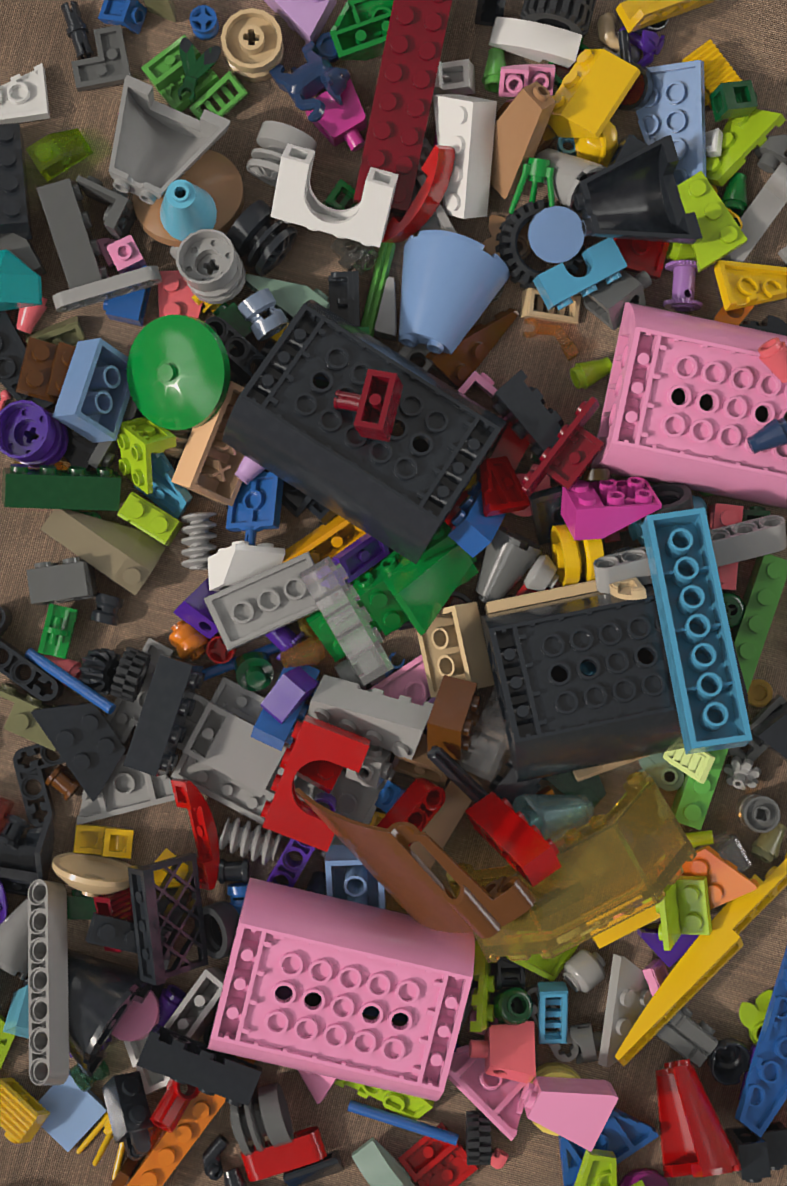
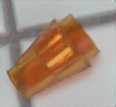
M309 637L281 652L280 657L285 668L316 665L325 658V651L318 638L312 639Z

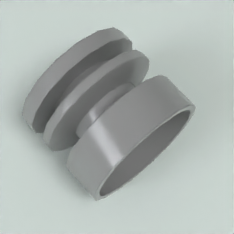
M264 121L256 139L257 144L262 148L252 150L251 156L253 159L248 160L246 168L254 177L276 187L281 156L287 144L315 151L317 142L311 136L293 126L277 121Z
M200 229L189 234L181 242L176 253V264L179 273L199 300L209 304H222L232 300L241 291L245 283L246 270L231 240L223 232L215 229Z

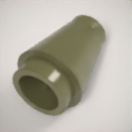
M779 822L772 831L761 833L751 845L753 847L751 854L757 859L771 864L773 859L778 857L787 827Z

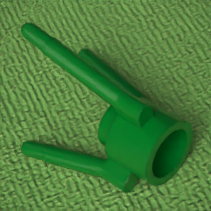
M528 157V164H523L522 175L509 209L510 214H513L527 177L528 181H532L529 202L533 201L534 203L536 201L538 182L545 183V177H547L549 206L555 205L554 168L550 167L551 160Z

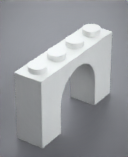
M288 143L281 156L271 217L282 220L284 223L305 226L312 231H322L333 234L337 238H347L358 241L365 246L380 248L386 231L399 174L371 167L365 181L361 202L346 210L332 209L322 204L315 197L311 189L310 177L315 151Z

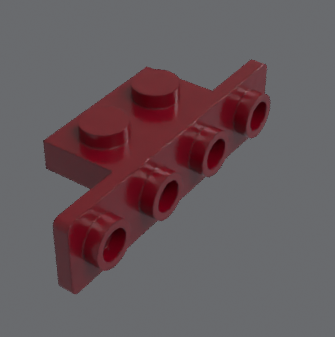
M592 396L588 402L584 400L575 412L577 417L570 425L567 423L563 426L557 436L559 440L553 448L549 446L540 457L541 463L535 471L531 469L522 481V491L528 497L531 496L546 475L570 491L603 449L605 444L583 428L599 407L598 400Z

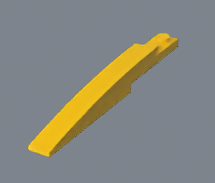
M787 853L784 857L785 860L778 867L773 866L766 873L764 881L754 874L752 878L758 881V889L729 901L711 921V934L699 935L649 1001L617 1051L615 1058L623 1067L744 946L739 934L787 886Z

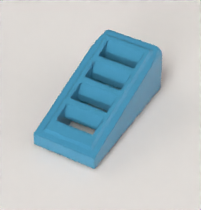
M563 981L538 982V1043L567 1044V985ZM545 1005H560V1008H545ZM545 1017H560V1020H545ZM545 1028H560V1032H545Z

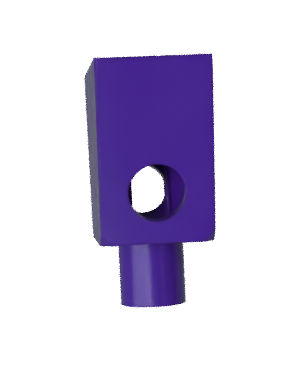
M209 577L178 606L174 613L206 638L211 639L218 632V629L204 598L219 591H209Z

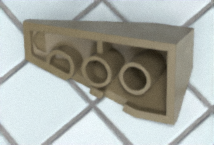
M54 509L40 528V530L134 595L138 593L152 573L166 548L141 530L69 509Z

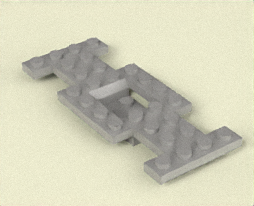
M148 638L142 650L151 654V661L137 699L134 702H130L117 697L114 703L116 705L115 711L107 716V720L125 745L135 726H137L159 656H173L175 650L152 638ZM223 676L211 701L197 693L194 694L193 700H196L195 709L191 717L187 716L184 727H187V733L183 743H178L177 746L178 749L182 750L183 754L171 777L190 780L201 793L263 825L265 818L260 815L266 800L272 802L276 792L272 791L271 787L276 774L283 775L285 769L279 767L290 744L285 743L282 751H279L251 737L253 727L263 709L260 705L265 697L253 691L243 689L238 683ZM342 770L330 792L337 801L335 813L361 823L369 824L377 808L375 803L378 795L384 788L387 780L384 779L377 788L366 787L358 781L346 778V771ZM392 770L391 775L388 779L389 781H391L392 777L394 776L396 772L395 770ZM295 775V789L299 787L310 798L313 799L317 794L325 792ZM319 802L320 805L330 810V807L327 803ZM334 834L330 845H344ZM322 851L321 856L326 857V852Z

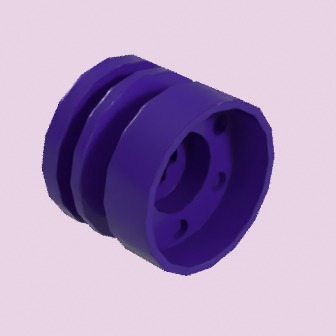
M26 400L15 401L0 411V451L8 457L28 465L29 468L39 469L40 465H54L61 460L67 450L69 442L68 430L63 423L52 417V413L36 403Z

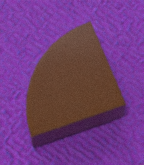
M127 1157L111 1186H124L139 1160L133 1161Z

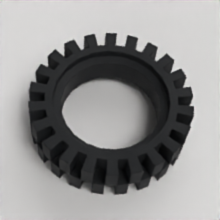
M537 200L534 203L531 201L519 207L513 214H509L505 218L506 221L499 227L501 232L496 236V241H499V245L495 246L496 253L500 252V258L507 265L512 276L510 281L514 284L517 282L521 283L520 287L523 289L528 287L537 289L533 280L537 275L545 271L534 270L524 263L518 252V235L524 225L531 222L538 212L550 207L549 201L547 203H544V200ZM582 245L579 252L569 261L563 262L569 274L573 275L578 271L577 265L583 261V257L580 255L585 251V245Z

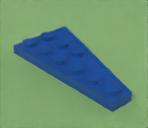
M787 946L735 1114L736 1120L760 1138L787 1099Z

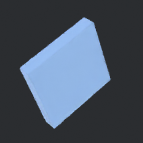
M70 1070L64 1084L53 1085L38 1101L46 1110L50 1111V1115L41 1127L67 1152L74 1147L107 1111L106 1105Z

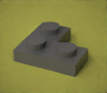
M121 24L94 29L98 51L97 57L71 61L78 92L124 84L126 75L131 76Z

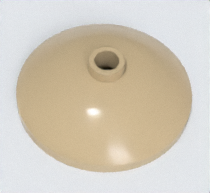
M73 852L59 854L53 858L52 868L56 875L72 888L82 891V894L85 896L98 897L99 894H112L130 887L128 867L132 865L119 859Z

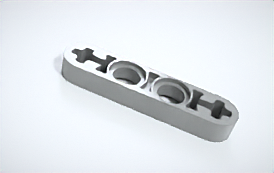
M147 266L59 292L53 295L52 298L57 312H67L155 286L162 282L158 266Z

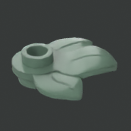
M664 752L639 759L642 769L636 772L631 779L638 787L647 791H654L659 788L665 791H675L682 786L684 773L668 763L663 758ZM673 772L675 774L674 781L667 782L665 774Z

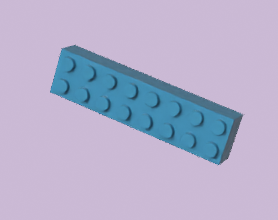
M705 507L647 515L641 527L685 754L746 746L752 741V735Z

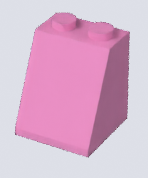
M536 1076L533 1083L528 1082L521 1096L524 1099L523 1105L528 1119L590 1152L593 1150L619 1099L612 1084L606 1080Z

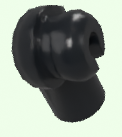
M221 1134L215 1138L202 1155L205 1174L214 1181L220 1179L223 1175L220 1154L229 1145V1141Z

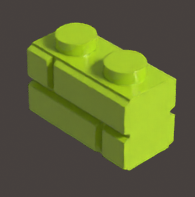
M134 492L129 494L117 514L168 547L184 524Z

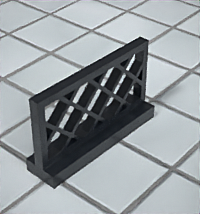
M190 852L144 866L137 864L128 867L140 980L157 986L166 983V978L208 965L196 853ZM188 861L189 871L183 880L176 872L182 863ZM162 869L167 875L161 885L158 886L155 884L153 871ZM174 878L181 885L172 897L165 890ZM186 889L191 891L192 896L187 908L179 902ZM162 896L170 901L163 915L158 912L157 907ZM176 906L184 912L177 925L168 920ZM189 917L193 918L195 927L190 935L182 930ZM165 924L173 929L166 943L161 940L160 934ZM179 934L187 939L180 953L172 948ZM194 944L198 950V959L190 962L185 957ZM170 952L177 958L171 968L165 970L164 959Z

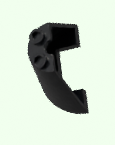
M671 135L657 140L580 181L579 193L574 194V203L577 211L581 210L582 212L581 226L584 236L591 235L690 245L699 243L703 237L695 212L685 214L673 175L679 159Z
M68 949L69 1053L84 1074L92 1078L108 1054L102 1049V1046L132 1002L143 1003L154 985L141 981L140 971ZM28 976L24 981V986L28 985Z

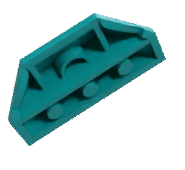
M0 250V311L42 305L41 276L32 271L10 250Z

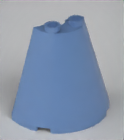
M423 230L416 237L411 235L405 243L403 252L398 341L407 347L425 344L429 351L436 354H441L442 352L452 354L509 279L510 272L505 262L496 253L491 256L483 251L485 245L461 234L444 230Z

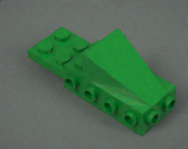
M445 521L417 564L393 551L350 582L352 587L333 599L332 605L314 612L305 618L335 662L381 631L387 636L391 632L398 630L407 621L412 623L420 636L423 635L453 591L479 573L473 564L477 561L476 557L472 558L448 536L451 528Z

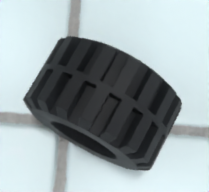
M524 0L520 17L521 20L566 29L581 34L583 38L588 33L596 0Z

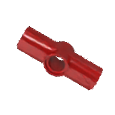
M171 1078L167 1083V1091L150 1118L154 1125L169 1133L174 1131L191 1100L200 1093L197 1087L187 1084V1092L184 1095L180 1090L181 1083Z

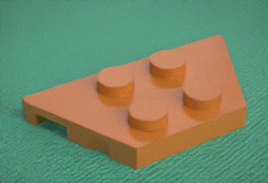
M708 845L657 870L659 894L672 876H707L710 910L758 889L759 883L754 878L750 880L737 870L738 867L729 860L723 859L717 851Z

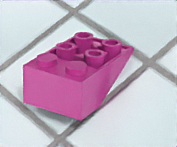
M630 477L628 480L610 479L596 482L578 480L570 491L562 487L561 515L574 540L603 539L662 508V503L646 478Z

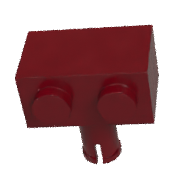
M368 369L362 394L338 389L335 395L339 396V398L334 397V408L357 412L354 427L361 437L389 442L403 384L397 373Z

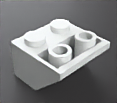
M235 541L228 548L218 549V553L208 557L209 591H221L282 564L285 548H276L272 543H261L257 546L249 545L248 541Z

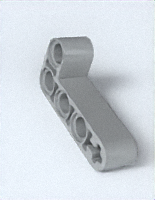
M781 162L740 218L743 224L741 230L748 241L720 260L744 262L787 203V165Z

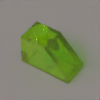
M78 128L48 134L26 148L27 153L47 182L93 153Z

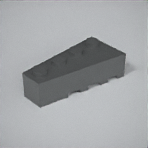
M68 178L38 187L37 191L69 288L72 289L109 278L106 266L101 267L98 257L101 255L100 246L97 239L92 237L90 228L93 226L88 211L84 210L82 203L84 198L79 184Z

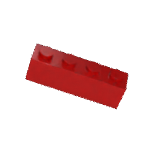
M492 791L465 810L474 830L532 887L562 867L556 856L559 854V850L550 838L545 840L537 826L534 824L530 826L520 811L515 813L512 805L506 798L500 799Z

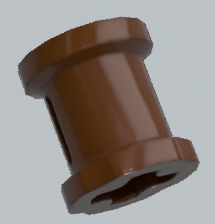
M62 764L45 781L46 785H52L64 795L63 799L66 801L81 786L78 780L64 770Z

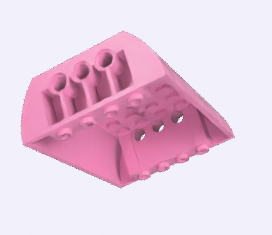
M625 302L597 436L605 446L592 461L591 468H609L610 474L629 478H646L647 481L654 483H681L689 487L690 490L787 509V445L753 454L746 439L754 435L774 418L777 420L783 418L787 412V382L782 383L759 359L760 354L758 352L761 345L776 337L781 342H785L787 346V336ZM677 388L682 389L685 393V400L680 405L674 404L671 399L672 392ZM704 394L710 395L713 399V405L707 411H704L699 404L700 398ZM761 405L765 406L768 410V417L764 422H759L755 417V411Z
M249 878L207 1049L437 1101L445 1089L473 979L475 959L474 932L448 933L436 931L421 925L407 914ZM280 986H288L293 993L290 998L282 1000L276 996V989ZM315 992L321 996L322 1000L317 1006H309L304 1000L305 996ZM368 1006H375L379 1009L380 1013L377 1018L368 1020L363 1016V1010ZM397 1013H404L408 1016V1021L403 1026H396L391 1021L392 1017Z

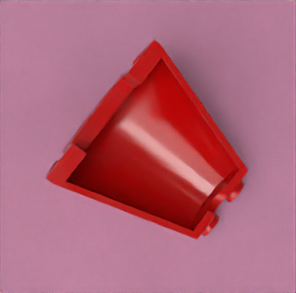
M690 1059L664 1063V1069L655 1071L664 1177L687 1175L707 1177L741 1171V1164L694 1066L691 1065Z

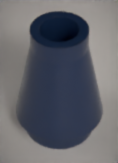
M784 417L779 420L774 418L754 435L746 438L753 454L787 445V421Z

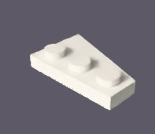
M42 63L33 67L34 71L23 76L20 74L10 78V82L0 86V124L50 119L46 75Z

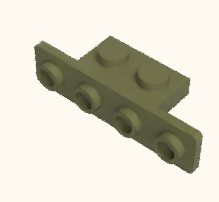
M2 682L0 684V697L14 702L4 729L50 750L57 751L31 714V711L35 708L43 709L51 708V706L42 703V700H39L30 693L26 696L17 692L18 688L10 683Z

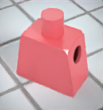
M526 1021L519 1025L498 1024L489 1026L485 1032L484 1041L470 1040L469 1057L485 1058V1073L487 1075L522 1083H531L536 1076L534 1021Z

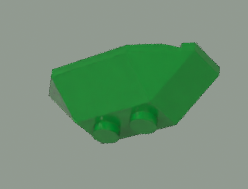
M348 0L335 25L330 30L339 60L367 61L383 55L394 0Z

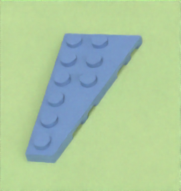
M695 60L647 67L653 79V92L644 107L636 111L645 143L650 145L665 136H672L679 159L673 173L677 186L700 171L706 177L704 61ZM641 73L629 90L632 104L640 99L644 91V78Z

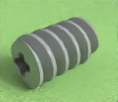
M194 512L181 517L182 522L189 524L181 529L182 533L189 535V537L181 540L182 544L189 546V548L181 551L182 555L189 557L188 560L181 562L183 567L190 570H208V557L212 556L209 554V551L217 549V545L209 543V540L217 537V534L209 532V529L216 527L217 523L209 521V518L217 515V513Z
M228 817L220 837L219 849L223 850L230 844V853L233 854L240 848V856L244 858L250 851L251 861H255L262 855V864L266 865L270 859L273 862L282 835L278 834L275 838H272L271 830H267L262 835L261 825H258L251 831L250 821H247L243 827H240L239 817L233 823H229Z

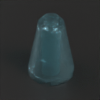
M523 794L516 797L512 804L515 813L520 811L530 826L536 825L544 839L550 838L553 842L589 823L594 814L592 802L584 795Z

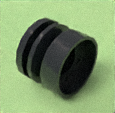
M257 200L252 203L238 217L226 235L231 240L239 257L249 253L246 263L249 267L255 266V272L259 276H265L285 259L299 234L297 229L293 226L288 227V223H284L282 220L274 223L275 218L271 217L272 208L263 200Z

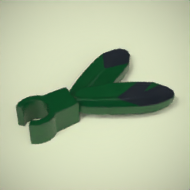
M184 37L180 42L179 51L186 76L178 90V97L182 100V94L189 91L192 93L189 97L192 104L196 98L197 80L216 64L221 55V48L219 46L210 47L196 60L193 44L188 38Z

